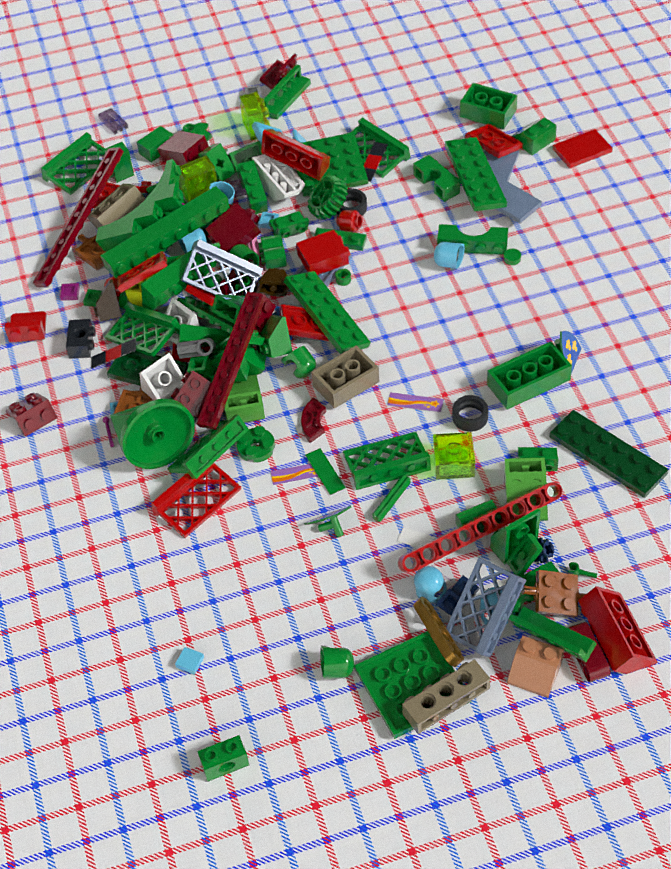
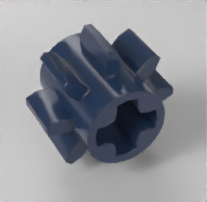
M536 538L543 550L534 562L547 563L549 562L548 558L553 557L554 546L549 542V539Z

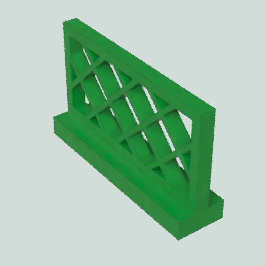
M363 117L358 121L359 125L351 131L355 135L359 132L364 134V137H356L357 142L364 141V145L358 146L359 151L364 150V154H361L363 165L369 155L366 154V150L372 149L373 144L366 145V141L373 140L377 143L388 144L387 152L383 154V157L387 156V160L380 161L378 165H387V167L383 171L377 168L375 174L382 178L402 160L407 161L411 158L407 145ZM389 156H398L394 160H389Z
M86 132L41 167L42 179L46 182L50 180L71 195L93 177L102 161L99 160V156L105 155V148L92 140L91 135ZM92 146L97 149V151H87V150H88L89 148H91ZM79 156H86V160H76V159H77ZM88 156H97V160H88ZM98 164L95 169H88V165ZM68 165H74V169H65V168H66ZM76 165H86V169H76ZM86 173L84 178H77V174ZM63 174V178H55L54 176ZM65 174H75V178H65ZM65 183H75V185L69 188Z
M127 302L124 306L126 312L104 337L107 341L119 345L136 338V342L144 340L143 343L136 345L135 351L154 357L174 333L179 334L180 324L176 317ZM128 318L131 319V322L125 323ZM143 323L142 326L136 328V325ZM132 327V330L124 332L125 329ZM155 327L154 330L148 332V329ZM144 331V334L136 336L137 333ZM167 331L164 335L160 336L159 333ZM156 335V338L148 340L149 337ZM132 336L131 339L125 341L126 337ZM156 344L152 350L148 349V346Z
M234 415L230 420L219 421L216 430L210 429L167 469L170 473H186L192 479H197L249 430L239 415Z
M417 432L343 451V456L353 477L356 490L397 480L402 475L408 477L431 470L430 455L428 451H425ZM408 440H415L413 445L405 443ZM395 445L396 448L392 450L387 448V446ZM402 447L408 449V452L405 454L399 452ZM371 450L378 451L376 455L368 453ZM413 451L419 453V454L411 455V454L413 453ZM383 452L390 454L388 459L380 457ZM355 454L359 455L357 460L349 457ZM395 456L400 457V459L393 460ZM365 457L372 459L369 464L362 462ZM376 461L381 462V464L374 465ZM358 466L363 467V469L356 470Z

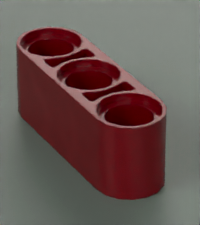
M583 622L567 627L597 643L587 662L576 658L587 681L593 682L610 676L611 672L608 662L588 623Z

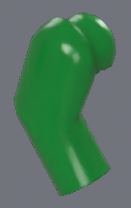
M521 592L512 610V614L518 616L523 608V604L526 601H533L534 596L522 594Z

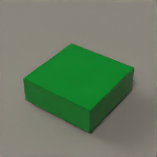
M88 289L83 300L84 306L95 307L96 300L102 290Z

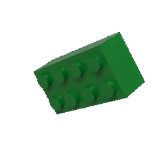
M550 341L487 370V386L506 410L570 381L572 365Z

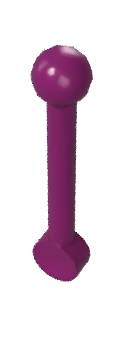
M105 416L102 421L106 426L110 447H114L109 426L110 419Z

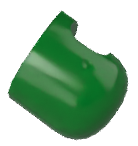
M237 244L230 249V254L246 261L251 258L254 260V265L259 266V256L247 245Z
M305 346L297 348L281 359L285 366L290 363L296 364L297 368L293 375L300 379L308 377L316 369V360Z
M320 647V664L323 679H342L352 674L354 657L349 649L345 647Z

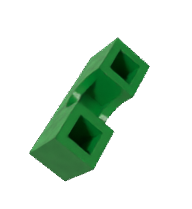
M430 155L413 163V176L423 184L434 181V194L444 202L460 194L461 182L459 178L455 177Z
M254 160L239 163L238 174L242 187L246 191L249 208L256 211L255 214L268 212L267 198Z
M208 356L191 357L187 372L190 373L193 370L211 381L214 379L219 364L213 363ZM245 356L234 382L247 381L250 366Z

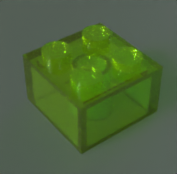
M258 92L239 96L242 122L251 141L257 139L252 128L254 122L270 126V122L267 120L269 111L265 107L263 97H260Z
M207 156L180 166L179 188L187 202L208 191L211 183L217 182L215 166Z
M472 432L433 434L436 480L475 477Z

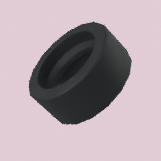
M347 189L348 195L343 203L356 201L360 204L355 207L341 206L337 214L339 215L343 210H356L363 216L367 211V197L365 193L358 189Z
M465 395L458 398L452 407L453 423L459 429L467 432L482 429L488 421L489 410L487 403L479 396ZM465 408H475L481 412V415L475 419H467L460 416L459 412Z

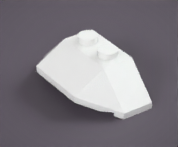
M266 155L252 157L263 189L274 202L300 194L305 183L290 166Z

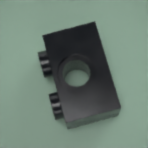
M91 319L69 320L66 350L69 359L91 358V350H94L93 337L96 336L95 326H92Z

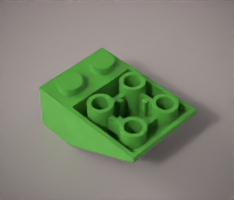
M257 375L248 376L247 381L234 382L225 405L227 420H230L234 415H239L243 422L265 419Z
M545 458L505 459L504 482L506 503L546 484ZM532 495L530 497V503L534 506L536 504V498ZM516 504L512 507L514 514L517 515L519 512V507ZM545 505L539 509L541 511L540 521H548V508Z

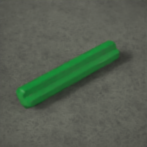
M402 475L372 513L374 520L378 522L383 520L410 485V477Z

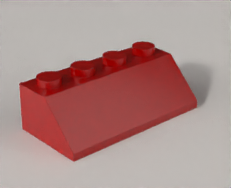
M273 129L263 130L262 154L317 180H320L329 168L330 156L325 153L319 152Z
M595 586L578 600L581 612L588 619L591 625L590 629L596 635L599 646L609 660L608 664L613 671L629 674L658 663L621 593Z

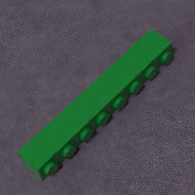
M214 186L100 255L104 267L115 279L118 278V276L230 209L227 196L218 187Z

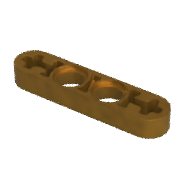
M420 597L413 604L414 609L445 660L451 666L457 667L464 660L461 651L432 604L426 598Z

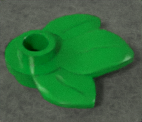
M199 122L195 125L188 123L183 126L182 131L205 135L207 141L212 138V134L206 130L209 126L208 123Z

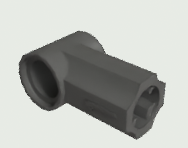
M211 338L177 343V352L180 359L207 356L216 349L215 341ZM204 342L210 345L209 352L203 350L202 344Z

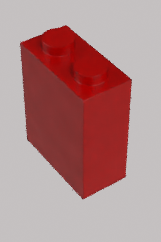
M335 230L296 243L297 256L307 272L315 271L319 275L349 264V248L344 246L342 237L337 235Z

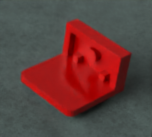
M37 311L12 314L10 323H5V331L9 343L44 340L46 312Z

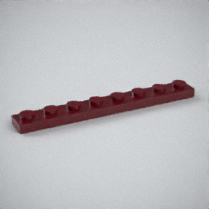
M246 293L196 424L199 427L216 430L266 299L262 293Z

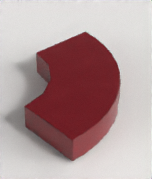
M314 397L304 407L301 417L303 434L310 443L325 433L320 421L326 413V407Z

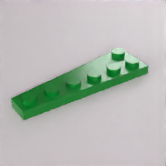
M185 296V298L178 297L177 301L192 312L198 313V317L208 319L209 323L221 326L222 330L231 334L234 323L211 312V305L189 296ZM254 330L249 344L263 345L265 338L260 336L258 331Z

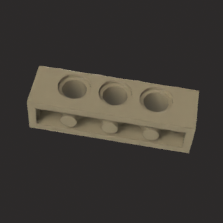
M475 659L469 663L465 662L452 674L444 675L436 684L426 686L420 694L407 698L404 704H402L403 715L417 734H420L489 690L490 677ZM466 682L467 685H460L459 683ZM448 693L449 696L444 697L441 694ZM429 704L432 707L424 708L423 705Z

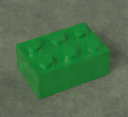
M472 83L460 101V117L482 124H490L504 130L517 111L518 95Z

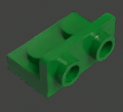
M297 211L269 220V226L274 235L281 234L282 238H288L291 235L307 231L309 219L304 218L301 212Z
M518 447V458H545L546 472L558 471L559 458L557 448Z

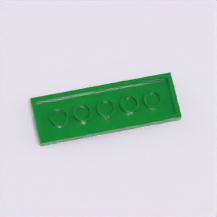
M477 137L445 141V149L473 211L507 207V200Z
M315 271L285 277L284 283L339 354L348 351L356 345L360 349L369 348L370 340Z

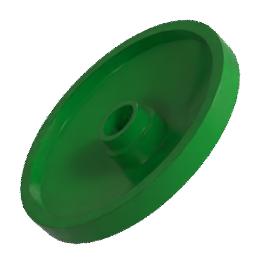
M157 399L140 406L128 417L122 427L120 447L123 454L130 463L143 469H156L174 462L187 450L193 439L195 431L193 416L182 403L173 399Z

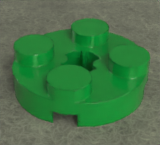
M263 426L249 429L237 441L238 454L246 461L247 459L257 463L265 461L271 457L275 448L273 435L268 430H265ZM254 443H259L258 447H256L255 445H251H253Z

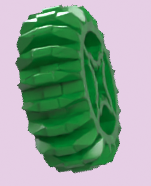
M335 175L325 176L323 180L320 179L309 195L310 199L307 201L309 203L307 206L309 212L321 220L331 219L332 215L335 216L336 212L340 211L341 206H344L343 202L346 201L345 197L348 195L346 183Z

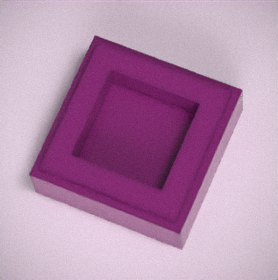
M79 283L61 284V301L78 300Z

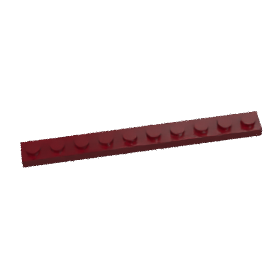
M120 147L108 148L34 279L33 284L36 287L48 288L52 283L56 272L60 269L61 263L68 255V251L75 242L79 231L83 228L85 220L90 215L94 204L98 201L99 195L106 187L109 177L113 174L117 163H119L124 152Z

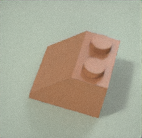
M522 635L513 659L507 684L549 698L562 664L564 649Z

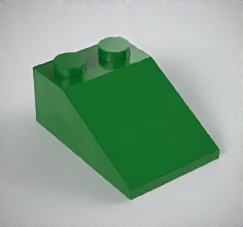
M539 508L510 523L502 530L496 531L490 537V549L504 565L507 564L506 561L526 534H533L535 538H538L541 513Z

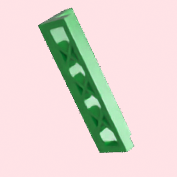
M296 64L262 100L265 116L278 120L310 86L311 79L301 76L300 65Z
M524 606L518 616L511 614L508 619L516 628L552 646L564 649V652L584 662H587L597 644L594 640Z

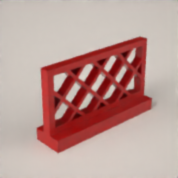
M213 463L197 479H192L189 474L183 475L151 503L152 512L157 517H162L181 536L186 538L241 490V486ZM214 470L220 475V479L208 480V475ZM197 484H206V492H194V487ZM208 484H219V492H208ZM222 484H230L234 489L230 492H222ZM183 496H192L191 504H180V499ZM194 496H205V504H194ZM208 496H219V502L208 504ZM169 508H177V516H168L165 511ZM180 508H191V516H179ZM194 509H205V514L203 516H193ZM179 521H191V526L184 531L179 526Z

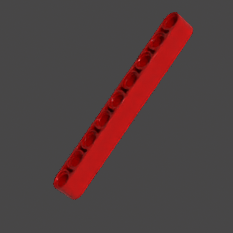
M557 482L543 484L405 553L398 559V567L406 573L415 572L524 517L537 508L540 509L559 499L562 495V487ZM549 486L553 489L554 492L552 497L549 496L547 493V489ZM532 495L536 498V504L534 506L530 503V497ZM514 504L519 507L517 515L512 510ZM496 513H499L501 515L502 519L500 523H497L495 521ZM478 522H482V523H483V525H484V530H483V532H479V531H478V529H477V524H478ZM462 530L466 533V540L464 542L459 538V533ZM444 539L447 540L449 544V547L446 551L443 550L441 547V542ZM426 548L431 552V557L428 560L423 556V551ZM408 557L413 561V566L410 569L405 566V560Z

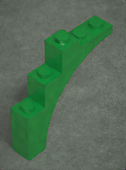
M173 159L167 160L158 184L139 206L124 217L110 224L98 227L96 242L104 251L112 249L142 231V229L160 220L163 217L164 211L181 207L183 192L179 190L181 168Z

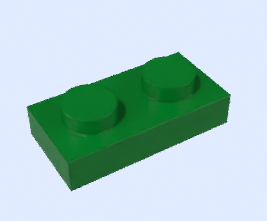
M526 534L506 562L515 575L522 576L543 548L533 534Z

